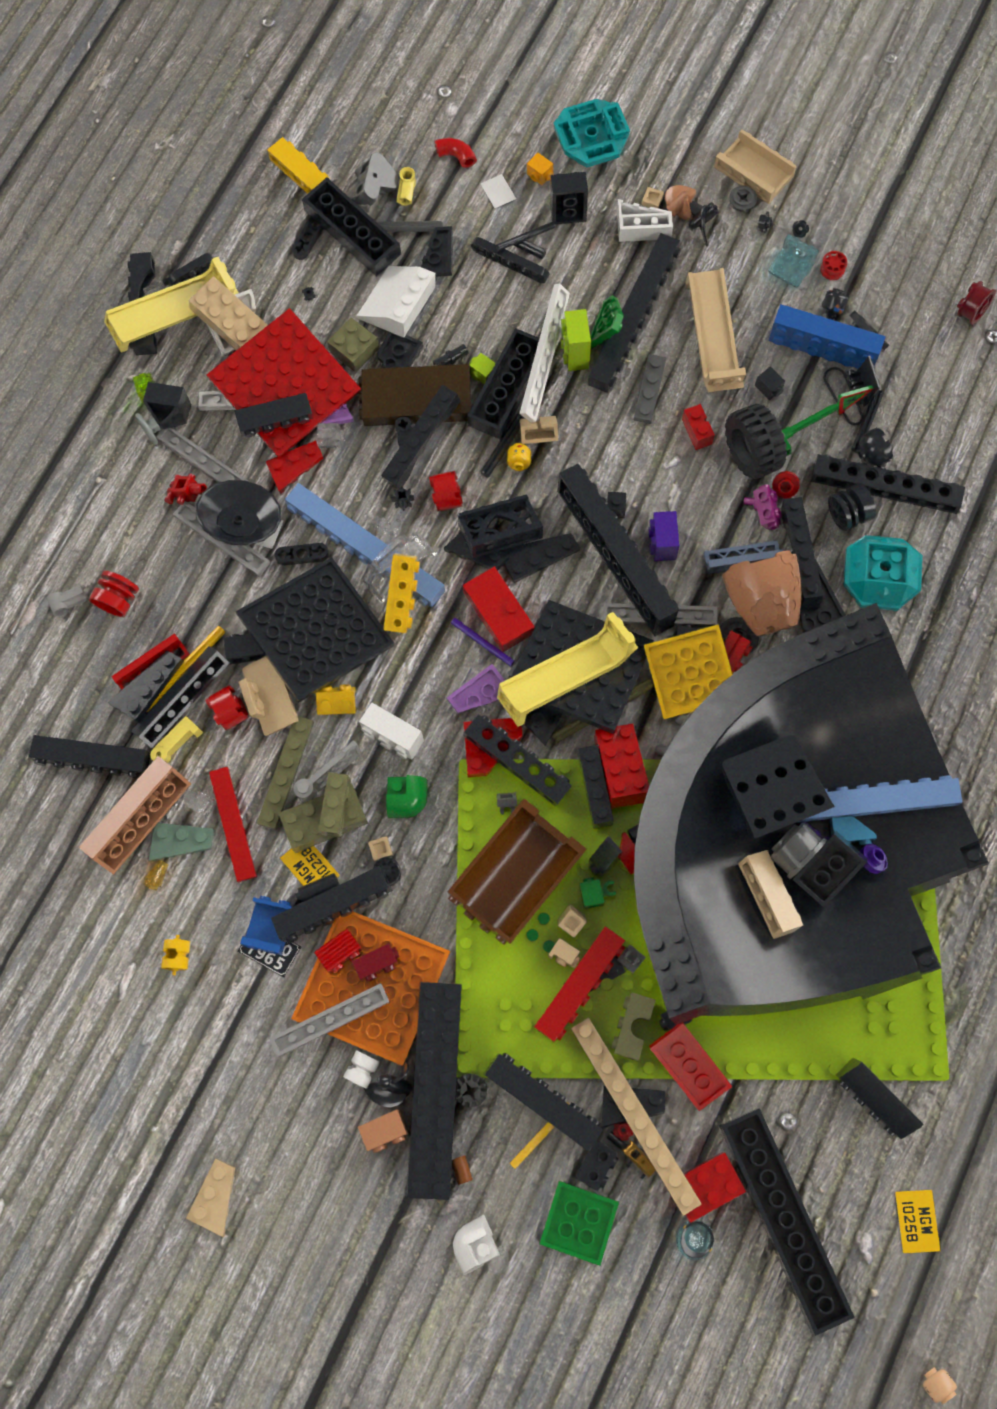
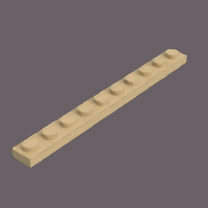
M588 1018L571 1028L682 1215L684 1216L700 1206V1200L590 1019Z

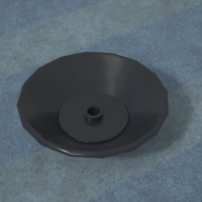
M227 480L213 484L202 492L196 503V518L202 529L215 540L230 545L249 546L265 541L276 532L281 522V507L274 495L261 485L246 480Z

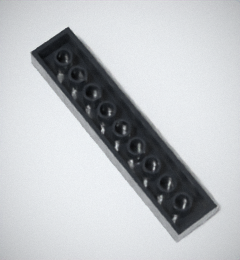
M576 464L560 472L557 488L558 494L654 636H657L674 627L679 611L678 604L675 600H671L667 588L661 585L656 572L648 566L646 557L639 553L636 543L628 537L626 528L620 525L615 512H611L606 499L598 493L596 484L591 483L587 471L584 468L582 469L579 464Z
M420 982L406 1189L407 1198L450 1199L462 984Z
M760 1108L720 1124V1130L810 1332L816 1336L855 1318Z

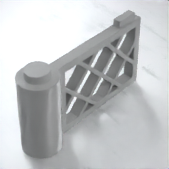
M353 740L309 780H298L294 784V792L299 800L305 803L319 797L318 792L326 786L329 772L340 774L362 755L358 744Z

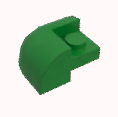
M415 775L388 777L386 794L388 818H411L423 810L427 803L428 780L425 777Z

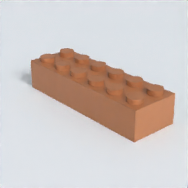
M157 756L79 848L114 875L191 783L170 764Z

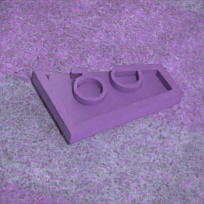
M491 664L446 699L459 714L498 701L499 684L505 680L494 665Z

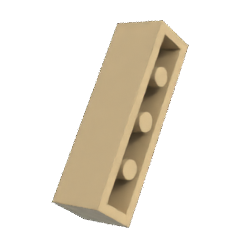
M765 850L745 857L739 863L740 869L773 939L793 933L802 927L801 917L797 913L792 903V898L788 894L782 877L778 874L774 861L771 859L768 851Z

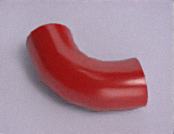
M448 137L434 141L439 158L448 155L454 156L460 161L463 168L471 167L477 162L476 155L471 147L460 139Z

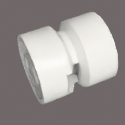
M356 1050L351 1060L353 1065L348 1066L343 1077L367 1089L372 1079L370 1074L375 1073L380 1062Z

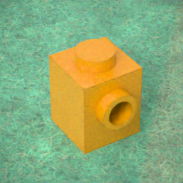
M537 152L527 163V175L534 182L543 185L546 181H550V175H554V163Z

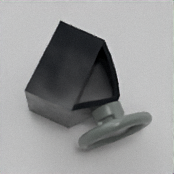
M148 382L143 402L151 418L145 421L139 413H136L135 417L152 444L157 445L158 441L154 433L161 429L187 424L192 404L183 387Z

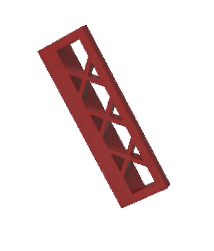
M174 633L111 677L122 690L125 688V684L133 681L135 677L140 675L167 650L173 653V651L180 647L185 653L180 657L183 661L190 654Z

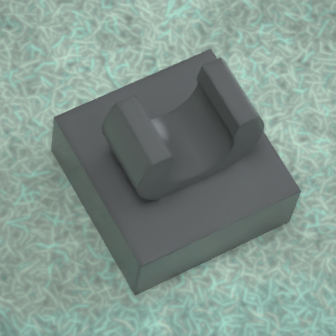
M516 792L497 794V807H500V813L504 814L505 807H510L511 812H513L515 806H517Z
M629 945L617 961L633 974L646 957Z

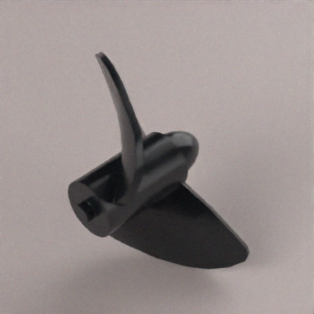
M692 201L689 204L691 214L693 215L689 222V228L695 229L700 227L705 245L708 246L705 224L713 217L718 216V207L713 202L702 206Z
M405 1063L402 1067V1072L397 1077L390 1074L377 1077V1082L369 1083L367 1089L364 1088L367 1096L380 1106L387 1108L400 1106L412 1090V1083L404 1080L408 1073L409 1065Z

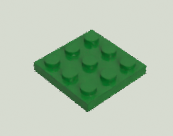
M558 1181L539 1244L601 1266L619 1201Z

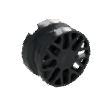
M383 857L377 860L373 868L380 866L384 869L390 885L397 884L402 874L398 862L390 857Z

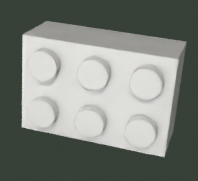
M372 702L359 721L364 736L370 740L377 739L381 742L380 745L388 750L390 748L397 751L396 754L403 759L408 757L412 760L424 742L421 730Z

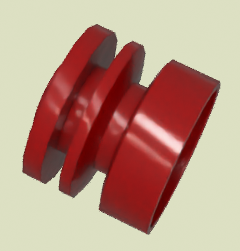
M103 571L101 574L102 579H99L97 582L103 589L94 588L88 600L99 609L114 616L124 618L130 608V604L125 600L133 601L135 598L134 594H137L139 587L120 574Z

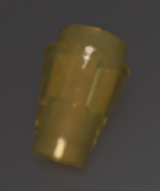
M158 860L144 877L143 884L157 891L162 886L169 865L164 861Z

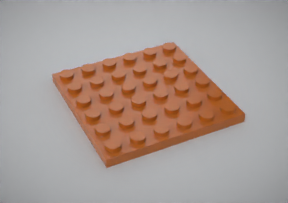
M352 911L353 913L346 917L340 916L334 919L324 944L348 928L363 949L360 951L361 955L359 957L389 943L391 947H396L400 958H397L399 964L395 965L396 969L385 974L383 971L377 974L378 978L373 981L366 982L365 980L362 982L350 960L343 964L344 968L334 974L333 972L328 973L317 958L291 1019L301 1023L381 983L390 1003L327 1034L403 1066L416 1037L420 982L438 983L451 951Z

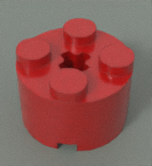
M455 470L429 477L431 488L433 487L434 491L432 493L433 502L436 504L437 511L463 507L461 490L456 481L458 478Z
M231 685L224 687L205 699L208 707L213 709L215 713L213 715L214 720L218 725H222L225 730H229L249 718L243 701L240 697L233 694L236 691Z

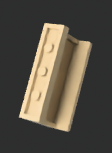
M741 130L735 142L724 153L720 152L716 156L714 168L741 186L752 188L756 192L757 197L770 204L794 177L796 165L781 156L777 151L766 146L765 143L754 138L750 133Z

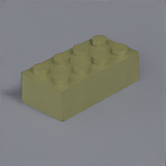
M352 783L350 784L348 799L345 800L342 834L368 824ZM324 795L279 813L291 848L295 853L334 838L323 836L318 831Z

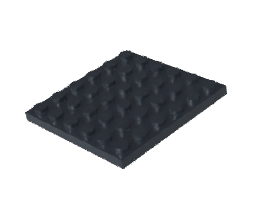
M332 557L236 611V615L298 703L392 648L395 644Z
M548 600L511 678L597 635L603 629L605 622ZM631 632L634 635L635 644L638 646V649L619 667L543 706L614 734L647 659L644 645L653 643L654 640Z

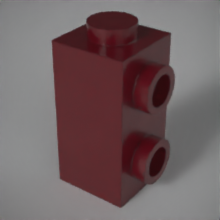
M388 943L353 960L352 963L362 982L365 980L370 982L378 978L377 974L383 971L386 974L395 970V965L399 964L397 958H400L396 947H391Z

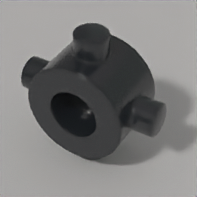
M307 287L302 290L305 301L316 298L313 287Z

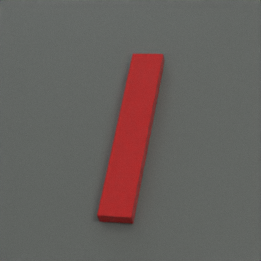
M227 766L210 771L209 775L236 880L240 883L256 878L257 874L229 768Z

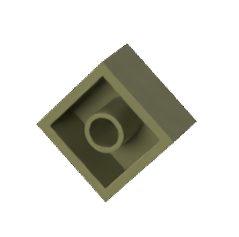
M350 318L327 341L330 353L355 373L379 350L378 338L353 318Z

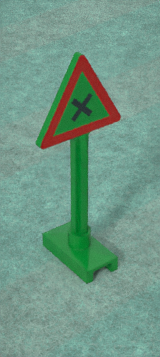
M870 385L838 395V402L822 409L791 427L788 426L781 431L784 434V441L787 446V456L791 454V445L787 439L791 438L793 434L827 417L836 410L838 415L842 414L874 389L873 386Z

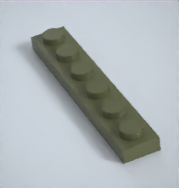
M297 716L299 721L291 725L257 821L258 825L277 830L280 821L279 813L284 810L314 725L313 720Z

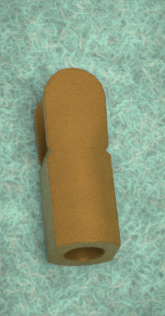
M629 1140L630 1144L621 1150L649 1178L656 1171L647 1155L635 1143ZM635 1150L640 1153L636 1159L631 1156Z

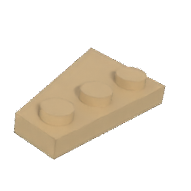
M217 1158L214 1160L186 1219L225 1237V1226L229 1212L228 1206L235 1167Z

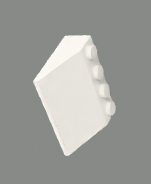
M388 266L356 318L405 337L435 289V273L421 267Z

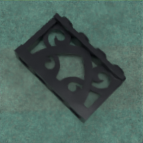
M527 494L458 514V526L467 542L472 558L543 538V525L539 521ZM525 510L526 514L520 518L521 511ZM495 518L511 522L507 527V531L503 532L488 529V527ZM528 518H530L531 524L526 522ZM472 525L474 528L479 530L470 529L468 526ZM471 535H478V539L473 540Z

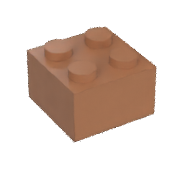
M401 1110L392 1111L358 1126L366 1150H373V1153L387 1149L386 1144L390 1142L394 1145L407 1140L406 1135L410 1134Z

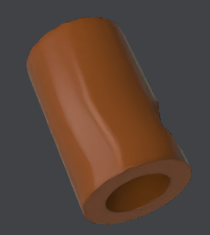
M466 1155L452 1159V1167L458 1185L472 1181L473 1178Z

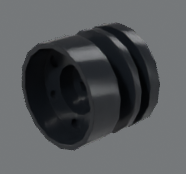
M861 483L848 487L845 492L839 491L837 494H832L828 498V507L832 519L842 531H848L851 528L857 527L858 523L863 524L876 517L874 500L869 490Z

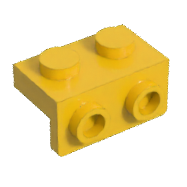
M343 684L332 688L331 685H328L316 692L317 715L355 714L356 687H351L350 684Z

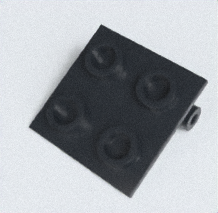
M870 356L865 359L857 371H854V369L847 371L846 377L850 384L849 387L852 388L851 391L870 385L873 386L874 389L856 402L857 405L863 404V407H865L880 389V381L877 379L875 366Z

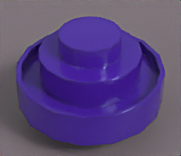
M867 844L860 850L868 858L867 863L863 867L869 872L879 874L887 868V857L877 845Z

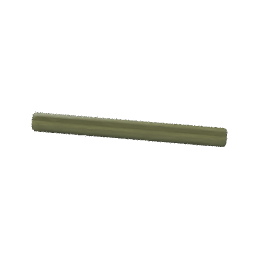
M646 679L635 685L628 702L653 688L652 681ZM576 719L553 732L552 737L558 743L589 724Z

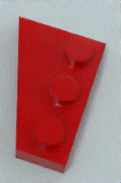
M315 440L286 452L280 458L274 457L267 460L266 464L279 493H283L287 486L295 483L299 476L304 472H308L323 459V455Z

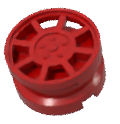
M830 251L825 254L820 266L822 276L828 280L840 279L844 275L848 264L846 256L839 251Z

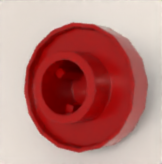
M790 471L778 473L772 482V490L776 492L779 498L783 499L795 496L800 487L799 478Z

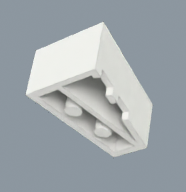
M618 199L617 222L619 242L657 240L660 233L672 236L673 222L671 211L654 207H640L637 203L632 205L623 203V200Z

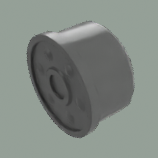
M801 823L799 826L794 824L772 847L771 859L787 873L789 879H792L823 847L827 840L824 837L818 836L805 823Z

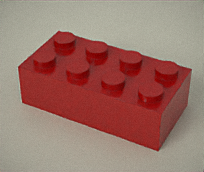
M633 723L617 726L614 734L602 729H596L594 743L598 745L611 809L644 803L649 782Z

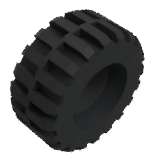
M755 403L732 412L728 416L725 423L726 442L730 449L729 452L733 456V461L738 465V469L743 471L745 476L759 479L783 467L786 462L787 446L784 441V434L780 429L781 426L776 421L775 415L771 414V410L764 405Z

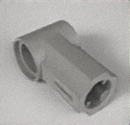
M81 585L63 593L54 592L47 596V601L54 616H62L69 612V608L88 601Z

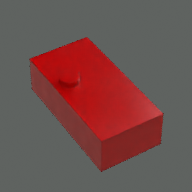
M495 566L463 584L465 596L502 652L507 651L532 635L535 626Z

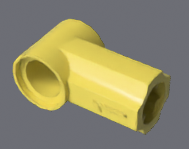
M404 167L400 170L397 203H400L402 206L412 204L414 187L416 185L415 172L410 167Z

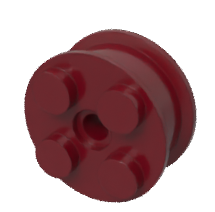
M982 281L978 283L973 282L968 289L969 293L967 296L962 298L957 305V308H959L957 316H964L970 320L971 325L976 324L981 319L996 295V289H988L983 286Z

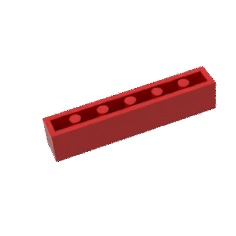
M605 926L534 1028L552 1042H555L556 1039L561 1041L567 1032L564 1028L568 1022L573 1024L579 1015L576 1011L580 1005L584 1007L591 998L588 996L592 988L596 991L602 982L600 977L603 972L608 974L614 965L611 961L615 955L619 957L626 948L623 946L625 940Z

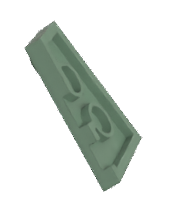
M157 823L154 827L148 861L153 862L177 855L210 850L214 829Z

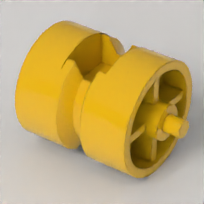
M176 935V938L165 939L163 952L166 955L162 957L161 969L172 971V975H176L178 970H188L189 958L186 957V954L190 952V941L181 940L180 935Z

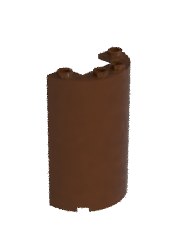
M526 799L521 801L447 891L450 895L448 899L454 905H460L465 910L463 914L471 921L476 919L481 923L479 927L488 934L491 931L496 935L495 938L503 945L512 943L587 850L572 836L567 838L539 815L540 811Z

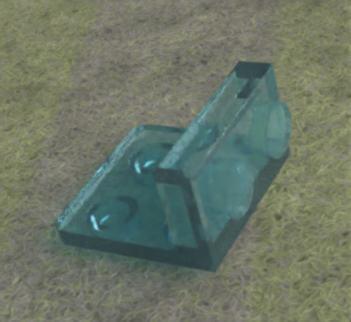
M788 234L784 240L782 250L769 267L768 272L797 288L815 264L819 250Z

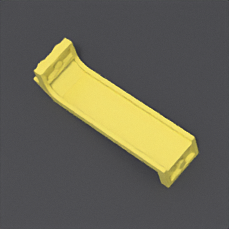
M219 257L213 258L209 269L197 277L107 310L104 323L120 352L127 351L130 342L196 317L197 315L190 310L189 299L213 276L234 295L238 294L239 292L235 287L234 280L230 278L225 264L220 261Z
M612 612L606 616L604 627L597 635L500 683L497 698L519 727L525 724L527 713L619 667L638 649V646L635 644L634 635L625 628L623 621Z

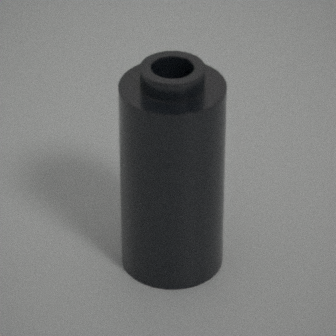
M332 873L297 888L298 892L295 895L299 904L340 885L336 874Z

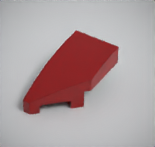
M623 832L620 849L623 852L620 860L628 873L632 875L634 873L635 844L626 832Z

